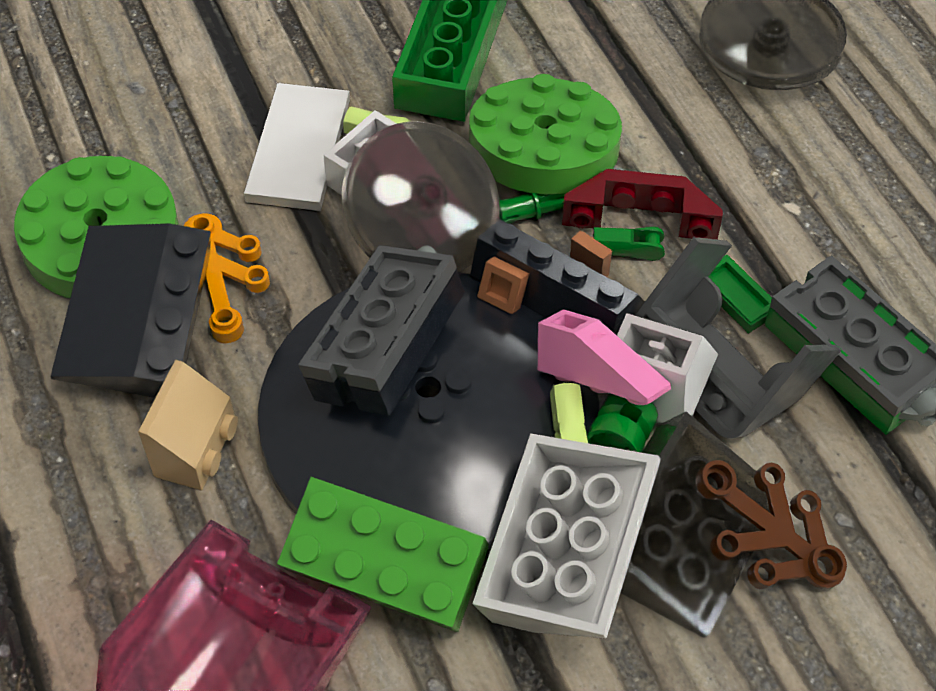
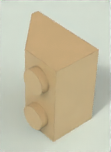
M175 360L138 431L153 476L202 491L208 477H213L218 471L221 461V450L225 441H230L234 437L238 425V417L234 415L230 396L186 363Z

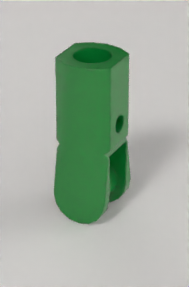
M594 227L593 238L611 249V256L632 257L657 261L665 255L664 247L660 244L664 240V231L658 227L635 229Z

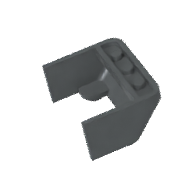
M693 237L635 316L701 335L718 353V356L695 410L722 437L740 438L747 436L798 402L842 350L837 345H804L791 362L777 363L763 376L711 324L721 309L722 294L718 286L709 278V275L732 245L727 240Z

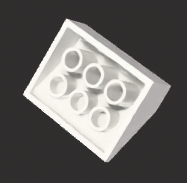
M530 433L472 604L492 623L534 633L607 638L660 464V457L658 455Z

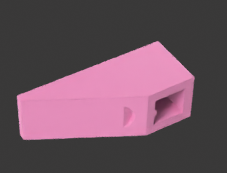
M561 310L538 323L537 370L554 375L560 381H573L589 386L592 391L597 393H611L626 398L629 403L635 405H648L671 390V383L600 320Z

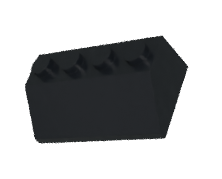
M498 220L477 238L470 275L481 281L485 264L493 257L529 273L521 304L546 318L561 310H567L598 319L617 335L626 313L635 316L645 302L639 294L624 287L619 282L607 278L587 267L584 263L572 259L552 248L549 244L535 239L502 220Z

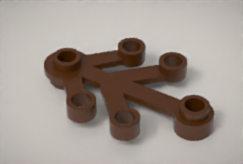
M713 460L698 471L696 486L702 496L709 500L721 499L761 530L738 534L732 530L722 531L712 539L710 545L711 551L717 559L729 561L743 552L785 548L798 559L774 563L767 558L756 561L750 565L747 571V577L752 586L757 589H766L777 581L806 578L810 584L820 589H830L841 583L847 569V561L839 548L827 544L820 516L821 500L816 493L810 490L801 491L791 499L789 509L783 485L785 482V472L776 463H766L755 472L754 482L759 490L766 493L770 508L769 513L736 487V473L728 463L721 460ZM765 472L772 474L775 480L774 484L766 480ZM707 477H711L716 481L717 490L709 484ZM801 499L809 503L810 512L802 507ZM790 510L797 519L803 520L807 541L795 533ZM722 539L730 542L732 546L731 552L723 549L721 545ZM817 560L824 564L826 573L821 571ZM759 567L767 571L768 581L760 577L758 573Z

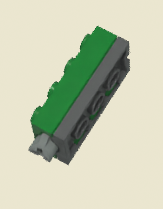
M832 255L808 271L803 285L795 280L772 296L764 326L795 354H798L804 345H837L842 351L821 374V377L885 435L905 420L918 421L921 425L927 427L933 425L936 421V344Z

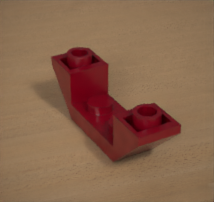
M606 169L565 194L562 225L582 229L601 227L603 206H612L622 209L632 208L662 213H680L678 237L718 239L723 210L685 176Z

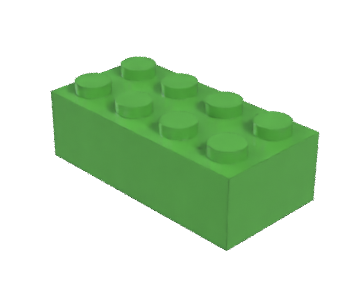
M311 477L277 565L294 574L459 632L489 544L483 536Z

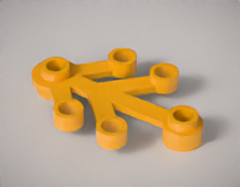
M197 214L189 218L184 226L211 231L210 257L205 275L214 307V312L209 318V326L212 336L216 341L232 343L242 336L244 325L241 314L236 309L230 307L223 275L246 285L247 289L254 293L265 291L270 285V279L265 267L253 265L247 268L218 255L215 246H220L237 253L238 257L244 262H253L261 256L260 241L253 235H245L239 238L223 231L221 221L212 214ZM246 247H254L252 250H243ZM255 277H262L259 281H252Z

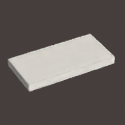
M277 83L244 191L245 202L321 211L327 189L323 155L340 140L343 120L350 102L349 91Z

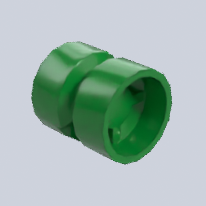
M609 393L598 412V417L593 421L587 433L588 443L642 453L645 443L657 422L658 412L653 402L648 405H635L629 403L626 398Z

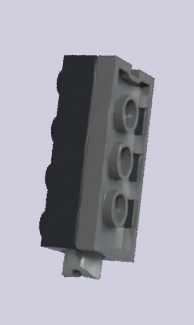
M382 245L377 247L298 364L314 401L343 407L345 404L354 401L359 410L390 416L465 293L458 270H456L457 267L453 255L436 253L430 246H422L418 250Z

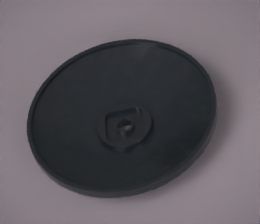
M458 272L465 293L390 416L359 410L354 401L345 404L344 407L314 401L304 379L305 377H303L298 365L350 289L348 288L313 309L293 328L276 351L261 387L258 405V428L261 448L268 472L277 490L295 514H297L310 478L314 477L483 536L489 544L485 556L486 559L490 554L530 433L555 438L556 431L553 426L550 391L553 386L562 383L580 385L586 435L593 421L598 417V393L592 391L589 386L573 381H560L554 375L537 370L538 323L546 319V317L521 304L519 310L510 314L478 298L481 281L468 273ZM423 386H434L440 391L435 397L424 398L417 393Z

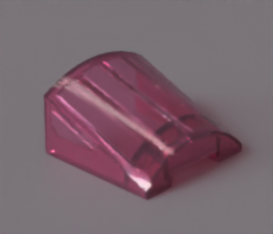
M210 520L102 644L99 650L96 691H324L368 617L371 606L333 585H330L325 593L316 590L248 552L250 540Z

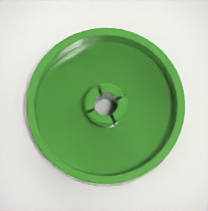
M538 74L534 78L517 79L490 87L475 102L469 117V152L476 166L488 177L502 185L537 194L568 193L602 171L614 169L619 157L622 121L613 104L600 93L591 89L589 84L557 79L548 74Z
M90 156L73 158L69 162L51 169L37 179L28 188L19 202L14 219V231L23 261L33 278L51 292L70 298L88 226L165 223L179 225L172 193L167 184L154 171L124 157Z

